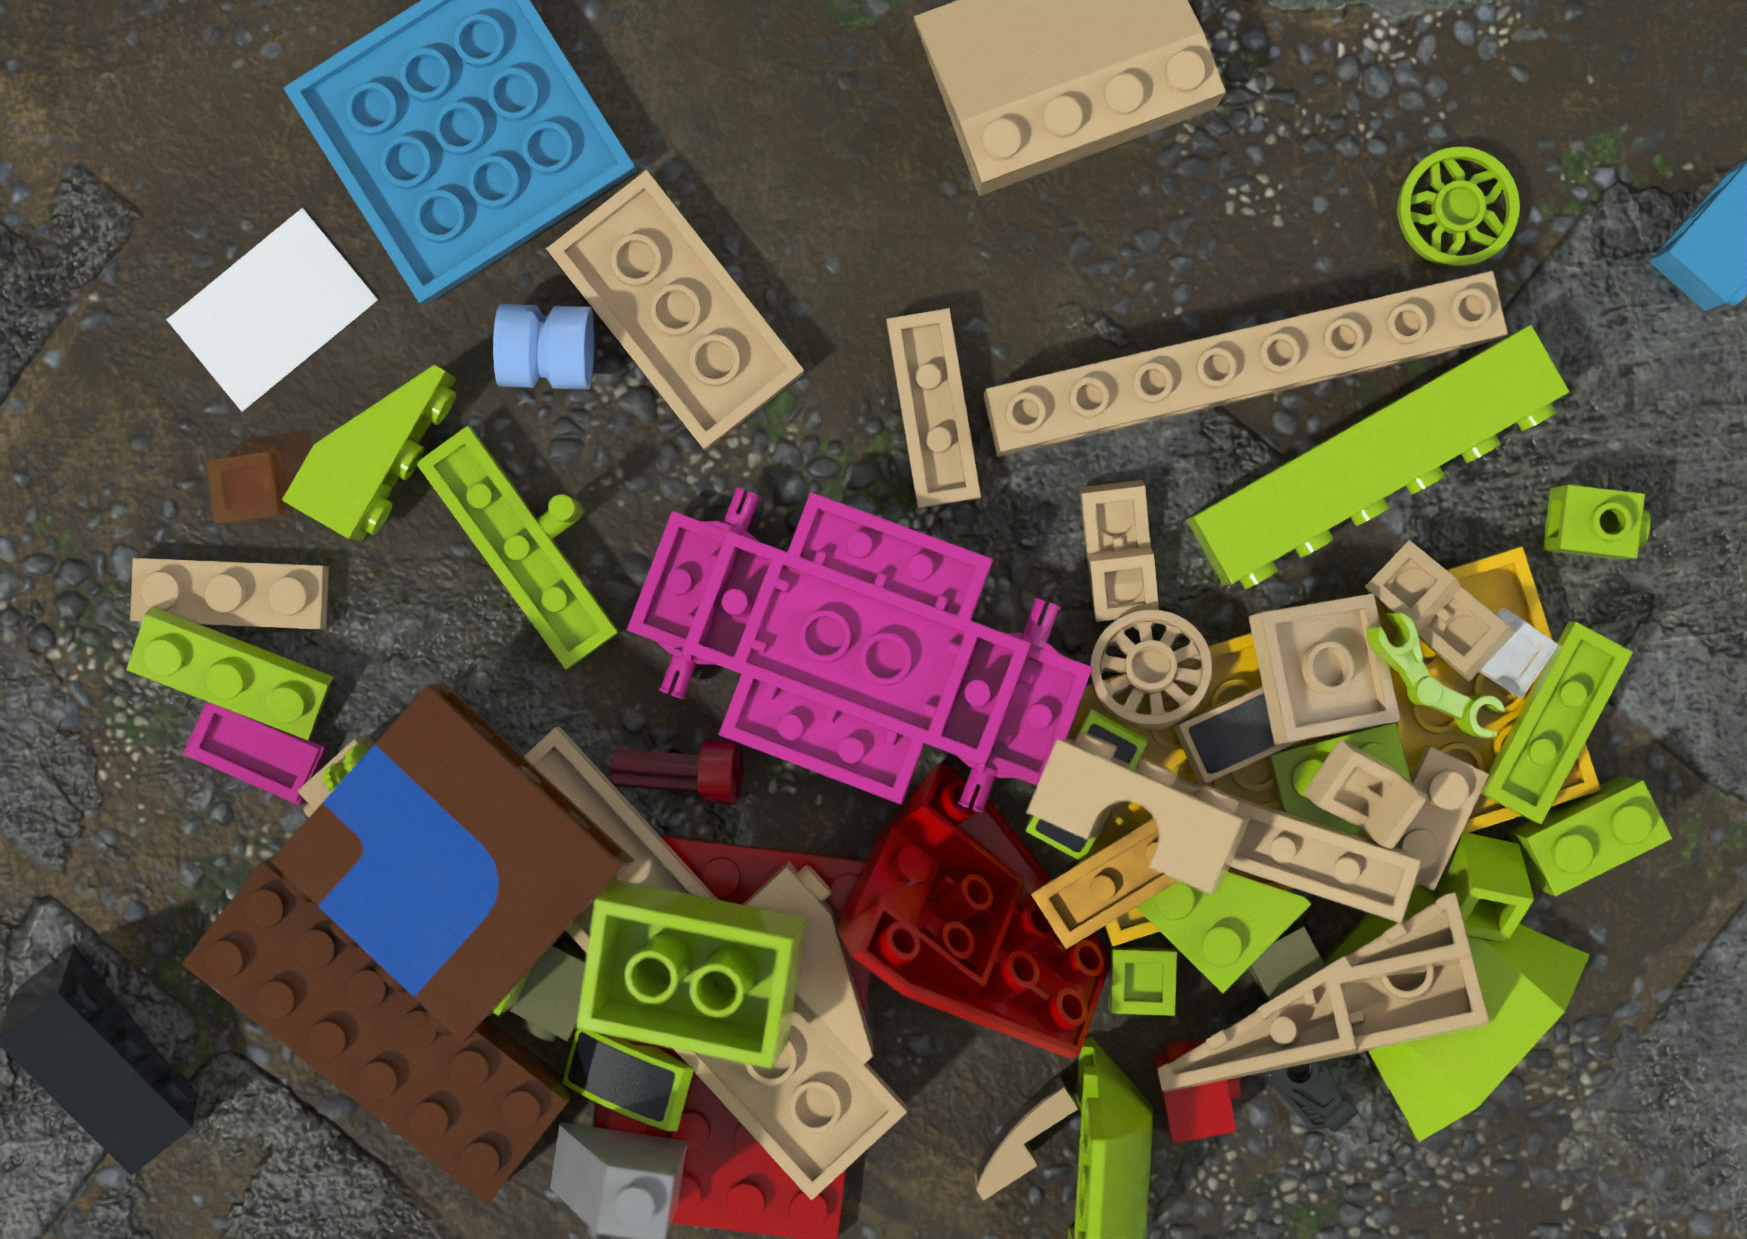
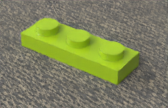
M154 606L144 615L126 669L137 675L309 740L316 728L334 678L331 675Z
M1568 622L1488 772L1490 775L1481 794L1542 825L1633 652L1578 622Z

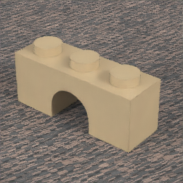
M1080 732L1077 741L1070 738L1056 740L1027 813L1082 838L1091 839L1100 836L1106 819L1115 806L1123 801L1138 803L1150 811L1157 822L1159 830L1158 845L1149 867L1210 895L1221 889L1251 818L1236 811L1239 799L1202 784L1198 794L1176 785L1174 782L1178 775L1177 772L1148 759L1141 758L1137 767L1116 759L1113 756L1117 746L1085 732Z

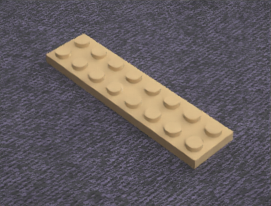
M555 727L524 756L634 859L633 863L617 880L718 900L561 727ZM612 883L606 885V887L596 896V898H597L603 891H605ZM595 899L566 929L569 935L586 953L588 952ZM797 994L795 995L788 1044L773 1069L673 1048L694 1069L693 1071L811 1201L908 1112L907 1105L867 1062L862 1065Z

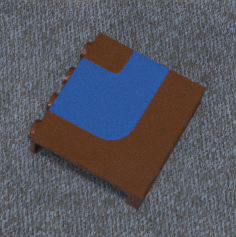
M446 683L427 685L270 861L284 873L282 875L284 877L282 883L293 895L305 902L311 903L313 901L331 918L328 921V925L339 939L352 947H362L378 963L375 967L376 971L389 986L402 993L408 991L426 1008L423 1012L424 1017L434 1029L444 1036H455L463 1043L482 1029L485 1025L483 1021L606 885L617 880L633 863L634 859Z

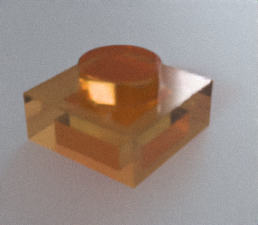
M263 452L206 461L215 524L225 525L284 516L275 453Z

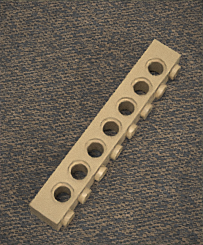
M1490 271L987 388L983 399L996 455L1001 457L1488 344L1508 333L1494 273Z

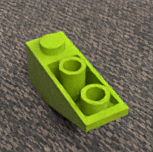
M433 365L315 443L282 501L348 539L363 541L367 533L375 535L382 528L392 510L393 503L387 500L399 477L407 480L417 468L416 462L422 459L425 448L419 445L430 423L439 425L450 411L456 398V392L451 389L456 377Z

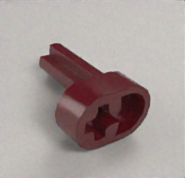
M704 739L700 755L615 748L614 757L611 758L610 770L612 771L611 783L619 787L699 793L704 803L738 806L743 785L744 754L739 742Z

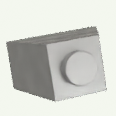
M561 1122L559 1124L550 1189L598 1234L631 1239H666L679 1202L688 1141Z

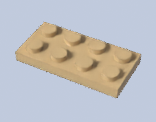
M647 170L546 248L705 451L805 374L801 365Z

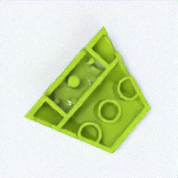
M1415 882L1402 922L1434 904L1439 899L1437 887L1432 891ZM1367 912L1323 960L1325 967L1380 937L1386 930L1399 922ZM1518 924L1507 943L1467 935L1490 1026L1368 1051L1380 1071V1076L1394 1096L1418 1142L1477 1109L1564 1014L1590 956L1589 954L1522 924Z
M1086 1037L1078 1057L1076 1101L1081 1111L1075 1225L1068 1227V1239H1146L1153 1107L1093 1038Z

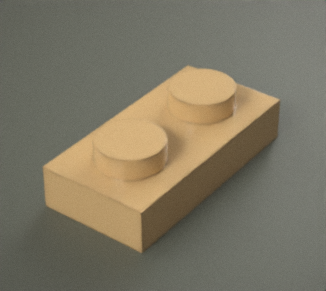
M1425 745L1410 776L1412 784L1426 795V802L1394 848L1422 856L1415 882L1434 891L1490 774Z

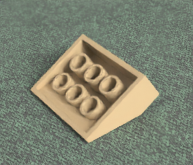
M956 0L914 16L915 25L979 196L1214 110L1226 93L1205 34L1188 0Z

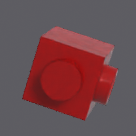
M1201 1038L1183 1039L1165 1045L1166 1053L1152 1056L1165 1130L1173 1144L1237 1132L1231 1100L1241 1098L1238 1078L1170 1092L1162 1091L1157 1069L1167 1063H1172L1203 1044L1204 1042Z

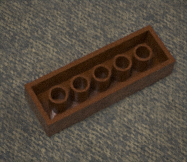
M272 858L262 861L181 964L488 1205L565 1107L575 1091L562 1084L564 1077L488 1017L483 1021L485 1025L482 1029L463 1043L455 1036H444L439 1033L424 1017L423 1012L426 1008L408 991L402 993L389 986L376 971L375 967L378 963L362 947H352L333 933L328 925V921L331 918L313 901L309 903L300 900L282 883L284 878L282 875L284 873L270 861Z

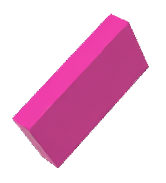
M206 701L183 754L294 804L302 805L305 803V799L297 791L318 773L329 746L312 738H309V740L300 738Z

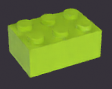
M615 880L595 899L576 1028L773 1069L788 1044L808 918Z

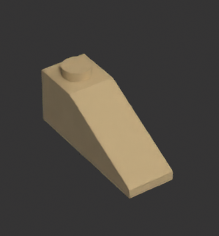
M788 861L742 905L808 918L796 994L856 1059L864 1065L873 1057V1043L845 947L836 931L838 923L833 907L826 901L833 892L810 866L805 865L798 871Z

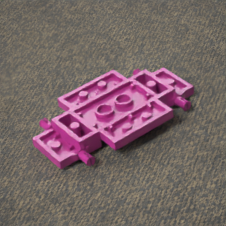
M735 487V493L723 523L719 521L701 522L680 513L671 512L627 628L630 632L656 641L668 653L673 654L659 691L684 700L696 664L719 665L741 674V677L720 729V736L898 804H903L925 744L957 755L967 766L972 768L960 801L957 804L969 808L979 784L980 790L972 808L974 811L984 814V808L996 777L1019 778L1038 786L1056 740L1066 739L1093 669L1091 666L1062 656L1047 643L1061 607L1049 603L1042 624L1038 626L1046 601L1034 598V604L1022 634L1003 633L973 622L971 620L994 562L993 559L812 492L809 494L788 552L763 544L747 532L757 503L761 496L750 491L747 492L744 489Z

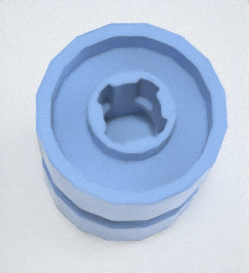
M499 304L496 311L493 337L494 372L498 386L534 388L539 378H547L552 388L590 389L595 351L594 318L591 307L553 306L549 314L543 316L537 305Z

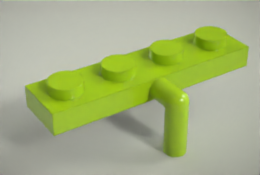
M469 426L460 430L416 462L422 473L565 670L572 668L620 633L553 540V538L581 518L583 509L579 501L566 495H556L550 500L548 511L537 518L480 438Z

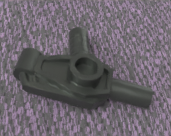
M1252 995L1237 1007L1236 1012L1244 1019L1256 1012L1263 1004L1256 995ZM1348 1055L1263 1072V1075L1310 1130L1329 1128L1335 1133L1359 1114L1352 1102L1334 1083L1327 1068V1065Z

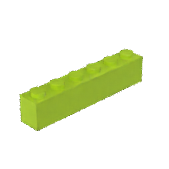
M1529 325L1186 519L1222 584L1230 585L1240 580L1244 589H1248L1277 573L1279 570L1273 561L1295 549L1299 557L1302 558L1333 541L1334 538L1329 529L1351 517L1355 526H1358L1390 508L1385 497L1406 486L1412 495L1445 477L1440 466L1461 454L1465 462L1469 463L1497 448L1501 443L1496 434L1517 422L1523 432L1553 416L1557 412L1551 402L1569 393V390L1532 325Z

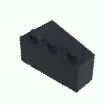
M75 944L14 991L0 1029V1047L131 1176L192 1129L197 1103L193 1086L180 1071L172 1069Z

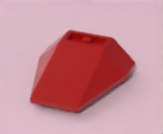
M941 762L933 768L878 836L836 931L852 957L902 995L1073 1059L1080 1055L1110 967V953L1094 933L1065 949L1031 895L1035 889L1052 879L989 799L984 808V814L972 810L979 792L977 789L969 808L957 804L960 801L967 781Z

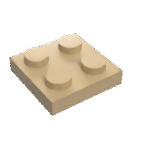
M1374 593L1261 612L1248 616L1275 745L1400 721L1389 664L1371 649L1366 639L1367 627H1381Z

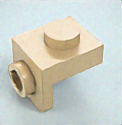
M1341 739L1303 793L1316 806L1362 828L1379 845L1387 849L1394 848L1426 802V795L1394 767Z

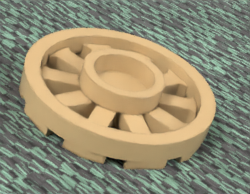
M1141 610L1117 619L1101 634L1095 644L1091 657V667H1093L1091 671L1092 684L1101 705L1118 721L1133 727L1166 729L1182 720H1187L1202 705L1211 684L1212 658L1202 634L1184 618L1167 611ZM1155 624L1165 625L1166 631L1160 641L1153 640L1151 629ZM1133 627L1139 631L1140 643L1135 645L1125 635V630ZM1185 636L1190 640L1189 645L1173 652L1172 647L1178 637ZM1116 646L1126 656V659L1108 656L1106 654L1107 647ZM1193 659L1201 661V668L1198 670L1178 667ZM1105 671L1125 674L1110 682L1102 680V673ZM1174 682L1194 685L1197 690L1193 695H1187ZM1133 688L1125 704L1119 705L1113 699L1114 696ZM1161 692L1179 708L1168 713L1165 712ZM1146 694H1148L1151 714H1138L1137 710Z

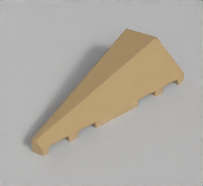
M1456 893L1442 896L1434 904L1413 917L1386 930L1380 937L1350 955L1343 956L1262 1005L1256 1012L1206 1039L1205 1043L1172 1063H1167L1158 1068L1162 1091L1170 1092L1490 1026Z

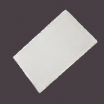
M301 208L166 320L243 412L377 302L378 299L306 211Z

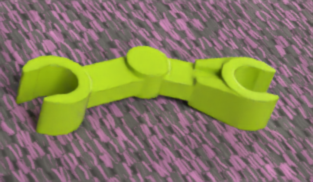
M1403 613L1386 614L1397 631L1396 640L1392 645L1388 642L1382 627H1367L1366 639L1369 646L1396 672H1399L1407 686L1408 698L1413 704L1429 706L1456 718L1458 727L1467 736L1491 738L1497 735L1496 732L1480 727L1476 716L1481 706L1490 711L1505 712L1506 709L1502 702L1496 697L1488 695H1462L1442 686L1437 679L1433 678L1422 661L1423 656L1415 623L1409 616Z

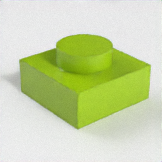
M1111 946L1110 1013L1175 1016L1177 951L1174 948Z

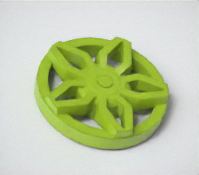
M1471 147L1445 148L1423 159L1406 177L1400 190L1397 205L1399 224L1404 237L1411 247L1431 263L1451 268L1473 266L1499 252L1513 235L1520 212L1517 186L1506 167L1492 155ZM1454 159L1477 163L1487 169V171L1473 175L1469 181H1465V172ZM1440 162L1453 178V182L1444 185L1441 181ZM1430 168V186L1436 193L1425 191L1412 195L1418 179ZM1496 178L1497 182L1489 193L1484 196L1477 184ZM1502 190L1506 201L1504 224L1500 222L1493 211L1486 209L1487 205L1494 203ZM1424 202L1431 204L1432 214L1428 216L1411 212V206ZM1481 221H1485L1497 238L1479 232L1476 226ZM1414 223L1423 226L1432 223L1437 224L1431 232V246L1419 235ZM1444 231L1453 234V243L1446 253L1441 252V234ZM1465 232L1471 241L1488 246L1486 249L1475 254L1456 256L1465 243Z

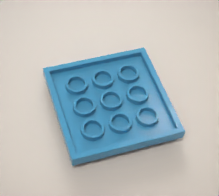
M421 0L283 87L415 298L424 307L638 172L530 0Z

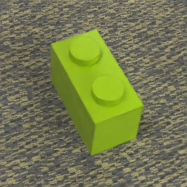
M1618 776L1599 785L1601 791L1567 801L1549 810L1542 825L1529 820L1507 831L1511 842L1520 845L1526 871L1534 888L1556 897L1671 840L1672 837L1644 781Z

